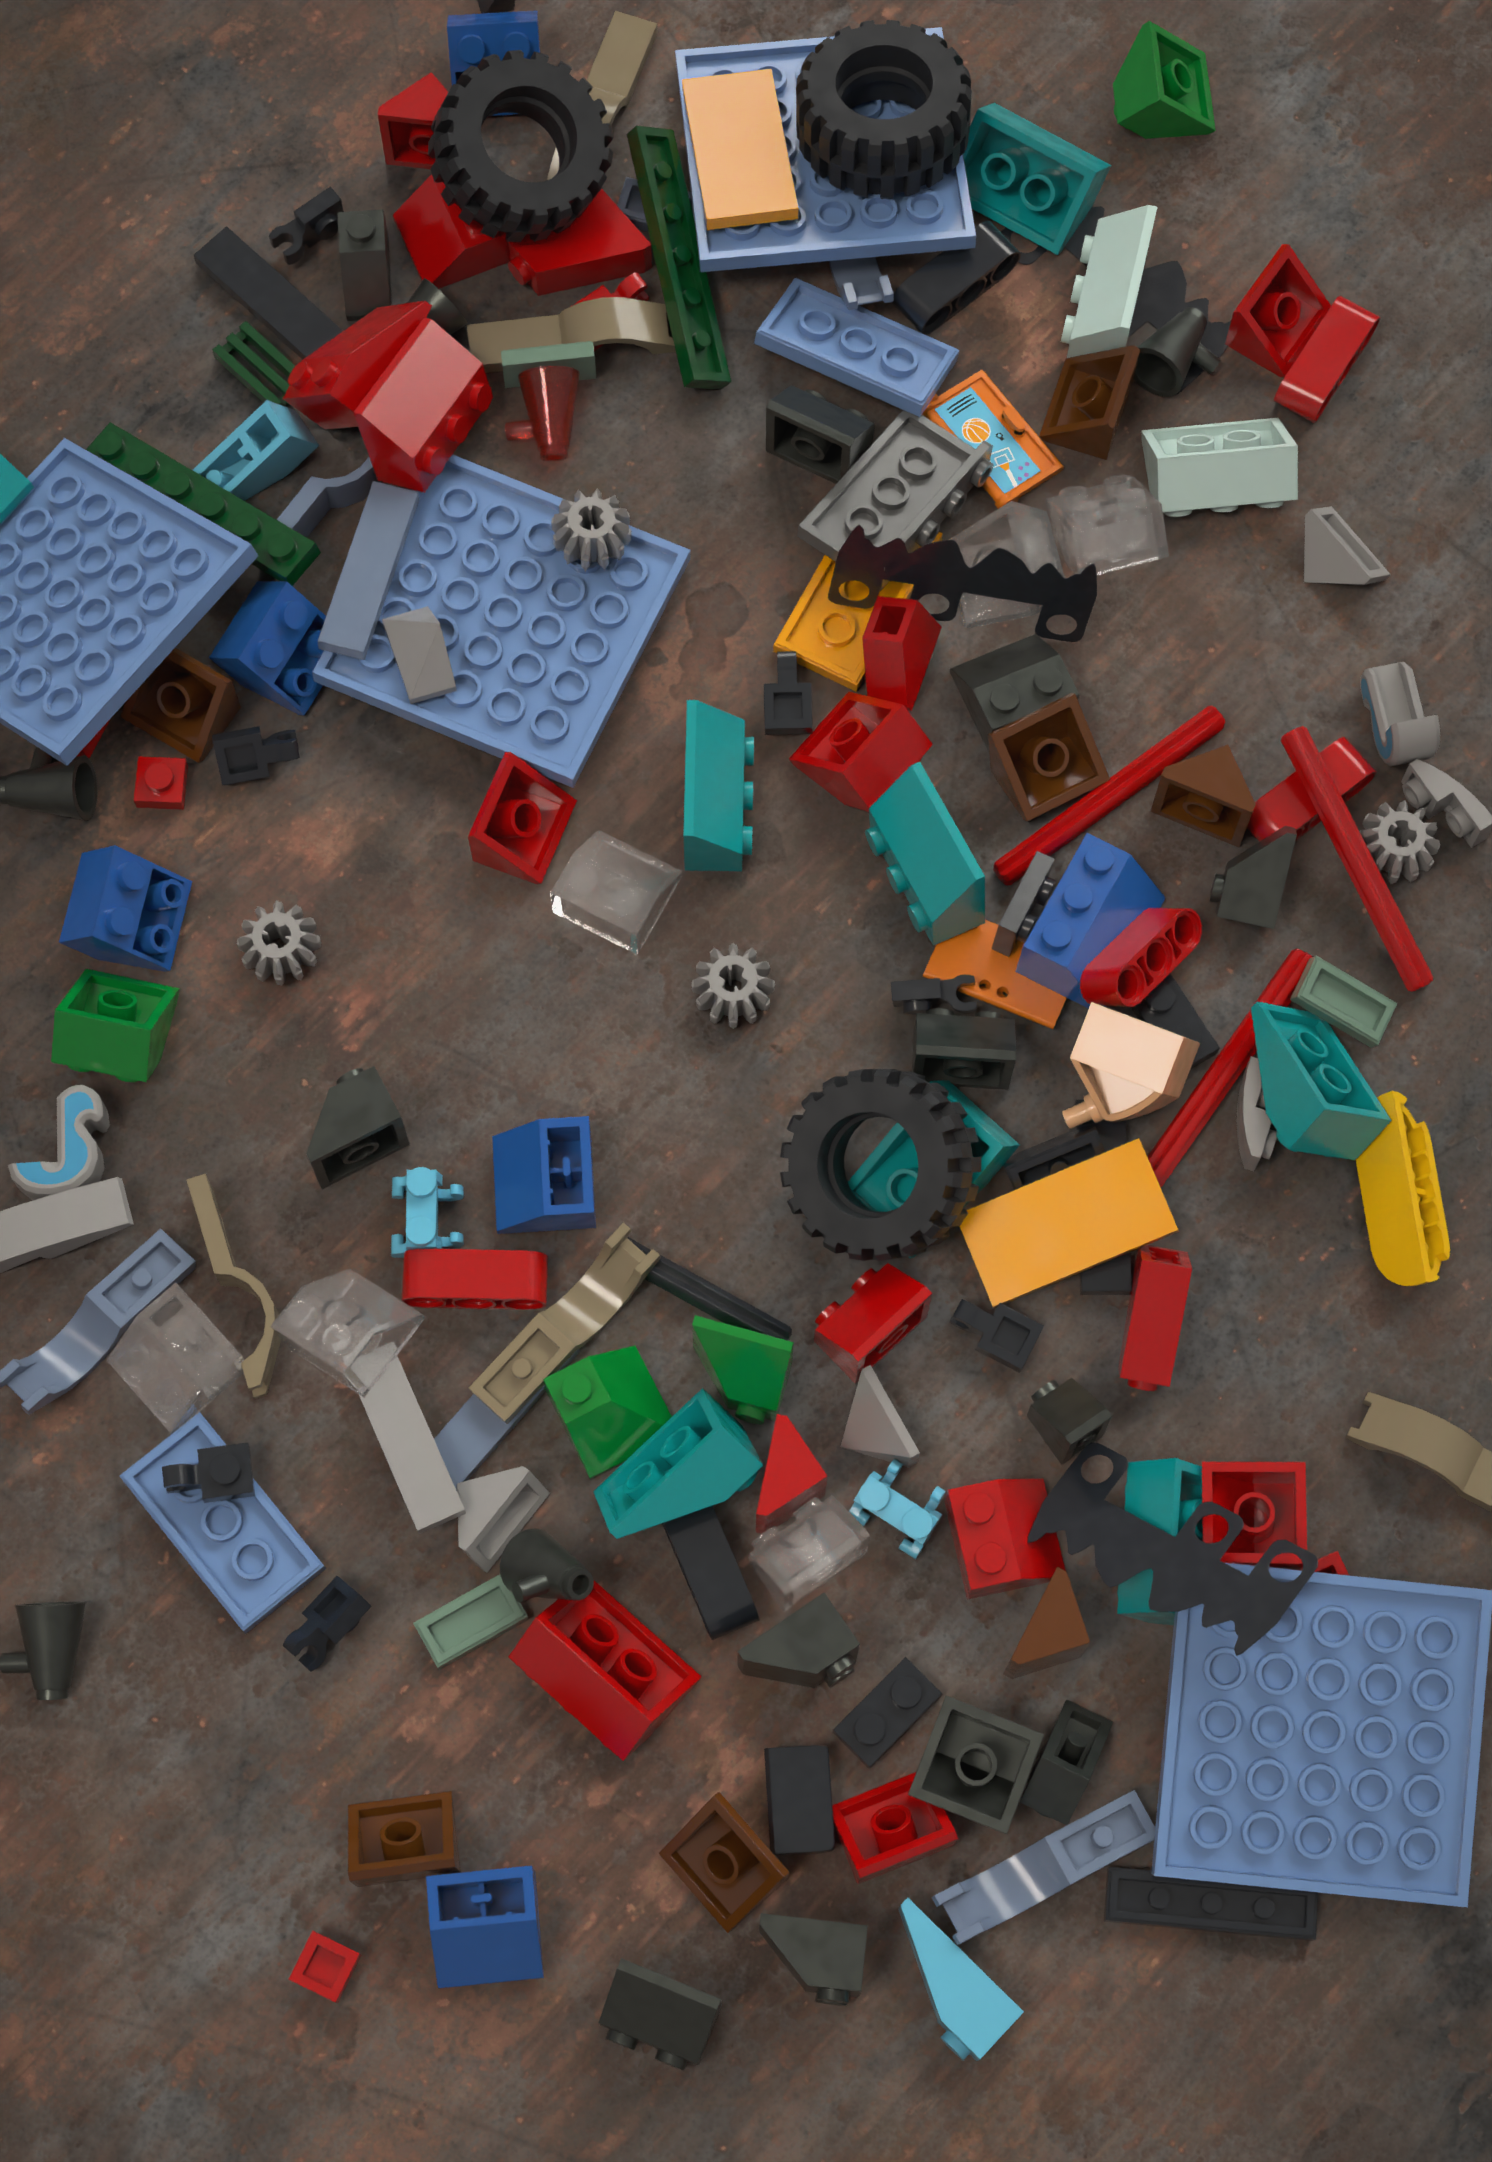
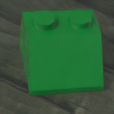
M85 969L55 1009L51 1062L67 1065L70 1069L78 1072L95 1071L114 1075L117 1079L125 1082H147L161 1061L179 997V988Z

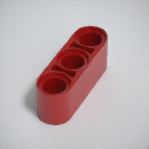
M1339 295L1287 372L1276 392L1274 402L1315 423L1368 344L1378 326L1380 316Z
M1346 737L1337 739L1320 752L1345 803L1364 789L1377 773ZM1296 771L1255 802L1256 805L1247 829L1260 842L1284 826H1290L1296 829V840H1298L1321 822Z
M1148 908L1144 910L1083 970L1080 978V990L1085 1001L1089 1004L1093 1002L1102 1006L1134 1007L1139 1004L1199 944L1202 936V923L1197 912L1191 908Z
M407 1250L404 1252L401 1302L404 1305L417 1308L541 1309L547 1305L548 1256L541 1252L526 1250Z

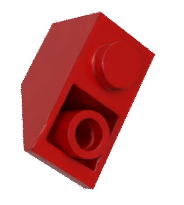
M877 596L862 637L867 696L904 704L908 711L913 710L942 629L941 625L918 600Z

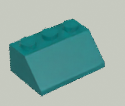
M996 103L977 109L970 125L968 145L963 154L972 209L1056 255L1062 252L1093 206L1111 167L1110 164Z
M687 700L683 834L685 871L742 872L743 855H752L753 826H743V810H753V781H744V766H754V737H745L744 719L698 700Z
M917 762L911 765L869 808L870 828L865 830V835L874 855L879 856L882 854L889 865L886 868V873L896 894L904 892L910 905L907 906V911L914 928L918 933L925 930L934 946L985 923V875L921 762Z
M1178 1458L1128 1462L1127 1482L1125 1485V1511L1175 1537L1195 1509L1202 1504V1466ZM1201 1518L1195 1527V1533L1197 1538L1203 1542ZM1152 1569L1141 1571L1118 1585L1117 1614L1147 1623L1174 1626L1175 1612H1157L1149 1608V1598L1153 1582Z

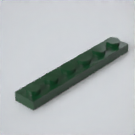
M636 125L626 135L683 385L687 388L721 390L731 382L707 274L700 271L695 221L674 130Z
M111 422L86 449L88 452L250 543L258 554V557L251 564L279 581H287L293 586L321 553L314 541Z

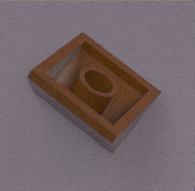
M1135 345L1066 358L1039 437L1045 442L1107 460L1134 381L1140 349Z
M174 648L125 702L120 717L200 763L213 748L212 735L223 733L241 706L232 680L179 649Z
M1070 693L988 734L991 773L1024 821H1029L1110 780L1075 693Z
M1227 744L1165 767L1150 812L1239 848L1256 804Z
M1059 1567L1056 1568L1003 1675L1011 1679L1081 1658L1090 1644L1068 1574Z
M452 1791L348 1805L349 1881L356 1887L422 1879L432 1875L461 1873Z
M720 1792L715 1794L659 1852L660 1856L727 1933L734 1929L789 1878V1871Z

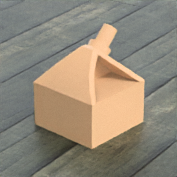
M1091 1002L1070 1056L1089 1094L1084 1096V1102L1062 1111L1066 1124L1072 1129L1092 1119L1095 1123L1104 1119L1110 1122L1130 1120L1154 1112L1180 1097L1200 1043Z

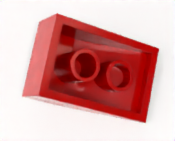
M427 301L377 307L299 362L289 375L288 384L290 385L283 400L323 429L358 427L353 412L423 318H427L432 305Z

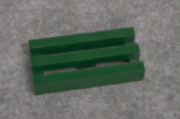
M247 321L243 322L239 326L240 332L236 335L232 332L226 337L227 343L221 346L218 344L212 349L214 358L263 403L268 400L287 407L290 404L283 400L289 384L245 343L248 341L287 378H289L295 365ZM237 351L283 395L278 399L242 366L232 354Z

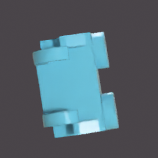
M425 1167L407 1170V1176L393 1177L392 1198L403 1199L404 1191H406V1243H404V1235H392L391 1257L404 1258V1252L411 1249H455L464 1245V1235L462 1233L451 1232L450 1237L438 1236V1201H457L463 1199L464 1187L459 1184H451L450 1189H439L438 1186H442L443 1183L442 1174L437 1170H430Z
M893 1459L884 1477L875 1471L868 1476L853 1500L855 1502L847 1516L865 1526L870 1518V1515L863 1511L865 1508L899 1529L915 1541L913 1543L904 1538L898 1549L916 1560L943 1516L936 1511V1508L946 1491L937 1486L924 1508L920 1507L890 1487L903 1466L901 1462Z

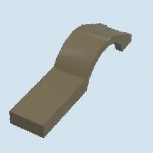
M615 11L587 77V81L593 87L589 95L593 101L601 99L607 110V113L602 118V123L612 125L619 109L628 107L658 34L657 23ZM557 148L554 151L547 180L552 179L559 170Z
M603 297L583 301L564 309L559 315L467 325L470 353L483 363L485 373L503 371L501 351L509 349L591 341L593 346L610 343L635 344L646 348L652 354L676 352L673 338L669 337L667 320L669 319L665 304L625 297Z
M203 1174L187 1179L212 1268L220 1285L239 1287L255 1295L263 1305L266 1315L264 1335L254 1353L246 1358L241 1365L249 1391L252 1390L254 1399L267 1396L282 1339L280 1315L263 1283L245 1269L236 1267L214 1190L207 1175Z
M624 1222L605 1241L601 1252L582 1278L554 1305L545 1311L539 1312L469 1387V1390L504 1423L508 1424L544 1386V1378L556 1373L576 1350L594 1338L616 1316L660 1260L661 1256L654 1249L646 1255L627 1238L632 1231Z
M1371 1392L1366 1394L1362 1403L1369 1406V1409L1360 1428L1351 1427L1345 1437L1346 1439L1368 1450H1379L1408 1459L1444 1479L1455 1489L1458 1496L1492 1512L1491 1451L1483 1448L1476 1439L1443 1418Z

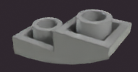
M1416 759L1409 764L1401 782L1404 795L1414 808H1424L1425 816L1428 819L1444 810L1446 812V821L1452 832L1460 838L1464 837L1471 848L1487 839L1492 830V815L1471 792L1448 774L1426 762Z
M1251 1056L1244 1070L1240 1085L1236 1123L1239 1151L1244 1169L1254 1172L1261 1157L1270 1159L1277 1139V1131L1270 1129L1272 1122L1267 1116L1266 1110H1264L1265 1103L1258 1058Z

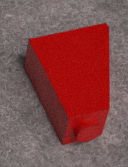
M602 188L582 215L576 218L567 229L559 234L552 231L547 239L535 242L530 239L529 234H526L521 243L508 242L510 254L508 267L518 283L521 285L527 283L538 296L623 278L635 272L641 274L652 268L651 243Z
M1145 1245L1137 1249L1132 1291L1129 1298L1118 1366L1120 1378L1128 1379L1127 1385L1145 1391H1156L1158 1385L1170 1387L1192 1273L1188 1252Z

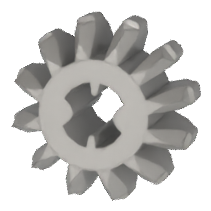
M598 488L594 491L592 497H585L581 491L577 490L574 495V502L562 499L559 505V514H554L551 521L552 531H554L553 545L556 551H564V559L567 565L580 559L581 567L585 572L591 566V562H597L605 570L609 565V557L621 560L624 555V546L629 545L631 541L630 515L627 509L619 508V500H617L616 495L603 500L602 493Z
M1406 800L1399 803L1396 812L1386 802L1381 804L1377 815L1370 813L1365 816L1362 823L1365 829L1359 831L1380 873L1382 870L1388 872L1390 884L1397 882L1400 873L1411 883L1417 879L1419 870L1429 871L1434 863L1431 855L1437 854L1440 848V841L1432 837L1438 829L1436 826L1437 822L1423 823L1422 819L1426 813L1424 808L1416 810L1414 814L1409 813ZM1396 838L1400 839L1401 847L1396 846Z
M276 900L273 905V913L269 914L266 913L264 908L257 906L255 913L258 921L243 920L241 926L247 935L237 939L239 950L245 952L241 958L246 969L256 968V977L262 982L273 973L276 984L282 986L286 980L285 974L292 972L294 978L301 980L304 975L300 965L315 967L317 959L312 951L321 947L320 937L313 934L317 929L314 919L311 917L303 918L302 908L297 906V904L285 913L282 902ZM280 938L283 943L287 944L282 948H278L272 942Z
M734 943L729 945L727 956H723L719 950L713 948L710 951L711 963L699 961L696 965V972L700 976L692 980V991L700 995L696 999V1006L700 1011L711 1009L710 1021L713 1024L719 1022L724 1015L728 1016L729 1026L733 1029L737 1027L738 1016L741 1015L744 1016L746 1021L753 1024L757 1020L755 1009L766 1011L769 1009L770 999L767 997V994L774 992L775 981L766 977L770 973V965L767 961L755 963L757 952L753 948L746 951L743 957L738 955V947ZM732 980L740 981L741 990H738L737 986H735L734 992L725 990V982L728 981L731 986Z

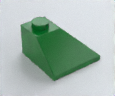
M1151 21L1143 24L1113 82L1114 115L1117 119V124L1145 139L1209 135L1216 131L1205 53Z
M695 1315L692 1323L693 1348L727 1408L736 1411L735 1417L749 1423L762 1425L765 1419L776 1421L792 1367L794 1342Z
M636 1346L588 1356L543 1379L546 1393L590 1480L622 1465L672 1417Z

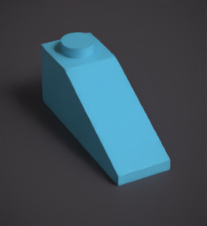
M266 400L202 460L193 471L245 501L286 477L319 444L296 410Z
M907 1898L898 1910L937 2021L946 2030L940 2038L960 2059L964 2060L970 2054L978 2061L1024 2011Z

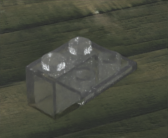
M1114 475L1106 478L1103 484L1089 488L1083 486L1068 487L1061 490L1058 496L1046 499L1047 509L1066 565L1074 574H1081L1086 566L1093 563L1096 566V574L1100 575L1169 557L1162 504L1134 476Z
M174 1283L136 1316L106 1360L170 1434H173L244 1374L241 1365L244 1361L242 1355L177 1283Z

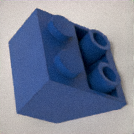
M537 10L448 15L447 34L452 85L456 84L460 75L470 66L478 67L482 58L492 54L498 55L500 61H502L507 51L521 50L526 59H530L534 52L540 53ZM498 113L495 115H512L518 113Z
M257 581L209 658L243 687L298 715H305L323 685L313 681L312 672L324 650L318 647V638L326 615L287 581Z
M116 845L84 852L81 854L59 943L97 960L163 972L170 971L192 881Z
M589 1116L538 1119L492 1136L497 1234L596 1228L592 1138Z
M533 1866L426 1876L430 1936L438 1989L544 1978L536 1872Z

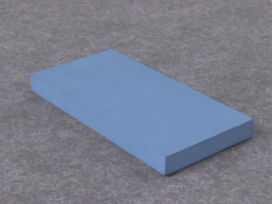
M794 278L759 327L754 344L918 417H921L957 362L959 350L861 306H858V309L848 310L842 298L797 278Z
M199 1412L119 1477L246 1634L326 1568L255 1480V1496L204 1503L202 1489L167 1493L163 1483V1466L199 1464L197 1449L226 1445Z

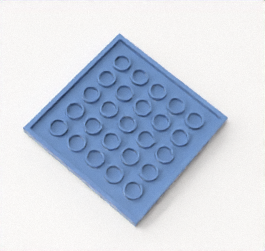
M942 27L925 29L927 35L931 36L935 33L944 39ZM827 37L675 50L701 272L975 248L976 232L963 155L960 156L959 163L949 174L943 173L941 181L930 188L923 185L920 187V192L913 195L905 196L903 192L894 194L893 199H880V194H868V198L856 196L853 193V189L847 187L842 191L829 183L828 176L824 179L811 168V162L809 163L804 159L799 148L796 131L797 78L802 72V64L811 52L815 53V47ZM772 69L798 204V219L707 230L682 92V79ZM872 100L861 103L851 109L860 115L874 119H894L916 111L904 103L893 100Z
M64 438L27 477L34 488L0 524V723L68 766L258 557V554L247 541Z
M452 454L441 474L436 476L426 492L416 491L419 494V503L365 660L324 650L312 672L313 681L501 759L505 752H512L543 776L574 788L690 561L691 550L629 525L631 541L629 545L624 546V555L621 560L609 557V565L605 570L597 562H591V566L586 572L581 567L580 559L567 565L564 559V551H556L553 545L554 531H552L551 523L554 514H559V505L563 498ZM428 606L440 622L457 691L411 704L382 619Z
M1225 1563L1246 1575H1249L1255 1567L1254 1565ZM1269 1567L1271 1577L1279 1582L1293 1581L1302 1572V1570ZM1314 1572L1278 1623L1244 1653L1236 1656L1234 1650L1238 1635L1235 1632L1233 1621L1230 1620L1207 1628L1203 1627L1202 1614L1204 1604L1175 1612L1151 1874L1160 1877L1468 1908L1492 1614V1590Z

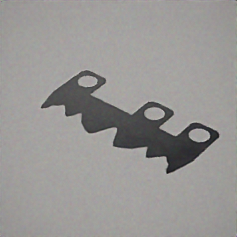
M1102 206L1091 207L1065 246L1078 260L1081 257L1085 235L1095 236L1098 219L1104 216L1105 209ZM1005 227L1001 233L1011 242V235L1014 231ZM1038 245L1032 252H1021L1019 263L1023 265L1032 264L1047 249ZM1169 261L1144 268L1128 338L1147 321L1159 330L1178 313L1183 312L1185 308L1193 307L1200 310L1207 319V325L1200 343L1219 358L1228 347L1225 342L1231 321L1225 324L1223 322H1209V300L1207 298L1185 302L1187 282L1178 261ZM1193 361L1181 390L1177 394L1182 392L1204 372Z
M857 525L838 552L828 592V599L835 604L867 609L874 606L882 579L914 584L910 599L919 601L924 595L939 594L949 601V607L946 611L931 614L935 620L944 622L955 618L962 593L1042 605L1035 633L1042 638L1077 642L1084 635L1097 597V574L1094 563L1086 566L1081 574L1077 573L1068 578H1064L1052 563H1046L1035 573H1031L1022 559L1000 547L993 550L977 565L969 567L964 562L960 548L955 540L929 543L912 553H908L906 545L901 538H896L880 547L874 546L869 539L865 538L864 529ZM847 581H859L867 585L869 595L859 601L848 600L840 595L839 587ZM1067 615L1076 621L1077 627L1069 634L1060 635L1051 632L1047 628L1046 623L1052 616Z
M1091 1443L1085 1446L1043 1501L1028 1535V1543L1037 1541L1046 1533L1064 1530L1066 1531L1068 1553L1070 1555L1079 1553L1093 1544L1095 1566L1103 1582L1110 1588L1123 1583L1141 1571L1152 1569L1153 1582L1149 1598L1150 1610L1157 1612H1179L1199 1604H1204L1202 1614L1203 1627L1207 1628L1230 1620L1234 1622L1235 1632L1238 1635L1234 1647L1236 1656L1244 1653L1278 1623L1317 1569L1318 1559L1313 1553L1287 1540L1273 1542L1249 1575L1220 1561L1242 1531L1244 1522L1239 1515L1214 1502L1200 1504L1175 1537L1104 1499L1127 1470L1128 1461L1123 1455L1102 1444ZM1095 1455L1106 1456L1113 1463L1111 1476L1101 1483H1090L1081 1474L1083 1463ZM1211 1514L1220 1515L1225 1518L1229 1529L1227 1535L1221 1541L1204 1543L1197 1538L1195 1527L1201 1518ZM1281 1553L1297 1555L1303 1563L1301 1574L1290 1582H1279L1273 1579L1269 1573V1565L1275 1556Z

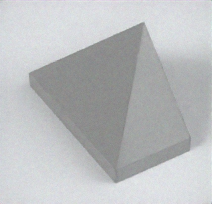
M1332 506L1311 509L1305 515L1304 582L1365 585L1385 581L1391 575Z
M428 606L382 619L411 704L457 691L440 622Z
M869 1365L861 1370L840 1447L888 1462L896 1459L903 1466L911 1467L918 1463L920 1452L873 1368Z
M523 1466L457 1483V1493L466 1511V1514L458 1517L459 1547L480 1569L487 1573L502 1555L509 1541L521 1531L550 1492L530 1470Z

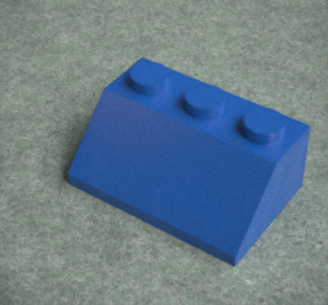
M1086 833L1023 945L1015 972L1089 1009L1090 1004L1085 1001L1080 990V978L1085 967L1144 910L1148 908H1161L1166 897L1131 854Z

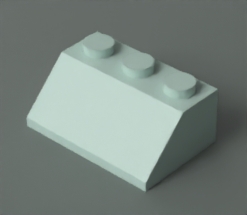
M1146 205L1098 219L1095 236L1085 235L1080 262L1086 263L1088 266L1085 276L1076 275L1070 302L1078 304L1076 316H1066L1061 338L1062 343L1069 344L1067 358L1126 347L1156 216V206Z
M1279 418L1141 430L1150 498L1159 513L1164 512L1167 516L1180 517L1191 514L1193 509L1210 508V510L1215 512H1231L1236 510L1238 505L1256 504L1262 508H1275L1282 506L1284 501L1298 500V445Z

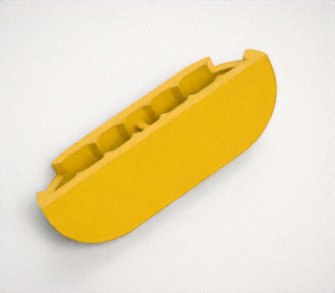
M1392 1090L1377 1097L1392 1121L1356 1159V1166L1371 1252L1378 1269L1393 1283L1402 1286H1419L1439 1279L1437 1274L1441 1261L1449 1259L1450 1243L1429 1130L1424 1121L1416 1123L1412 1114L1404 1106L1407 1098L1401 1093Z

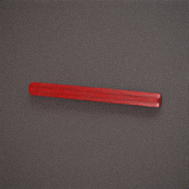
M1207 706L1110 777L1109 781L1099 785L995 861L993 871L1006 886L1013 884L1025 875L1037 851L1051 856L1159 777L1165 767L1178 763L1223 730L1225 724L1223 715L1216 707Z
M1301 726L1287 732L1281 737V742L1407 990L1410 992L1416 991L1430 984L1433 981V975L1308 729Z
M1297 948L1292 950L1256 1002L1288 1007L1291 1002V996L1308 960L1312 956ZM1251 1009L1147 1156L1160 1187L1164 1185L1247 1066L1250 1057H1253L1256 1053L1257 1047Z

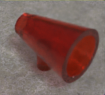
M542 366L519 373L518 381L529 420L506 422L505 433L507 440L514 441L534 438L537 450L540 451L541 460L560 461L567 459L580 372L565 366Z

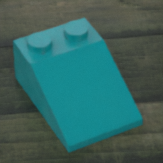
M1256 1002L1251 1007L1264 1103L1266 1114L1277 1130L1276 1136L1283 1146L1293 1152H1306L1326 1157L1356 1160L1392 1121L1328 1022L1308 1011Z
M949 1080L930 1081V1083H939L949 1091L947 1099L950 1102H960L968 1113L962 1119L965 1127H975L979 1142L971 1144L973 1157H981V1172H973L971 1183L979 1186L978 1194L997 1174L1020 1144ZM899 1123L892 1127L848 1181L849 1187L856 1198L873 1211L887 1212L899 1208L908 1199L916 1184L918 1176L917 1151L910 1135Z
M702 1388L593 1492L609 1532L618 1539L726 1501L736 1491H742L752 1484L763 1463L744 1427Z

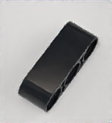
M984 221L975 227V248L941 252L908 277L896 289L892 304L920 333L927 335L938 329L1006 277L1019 262L1021 252L990 221Z
M713 1506L662 1523L711 1640L760 1621L750 1592Z

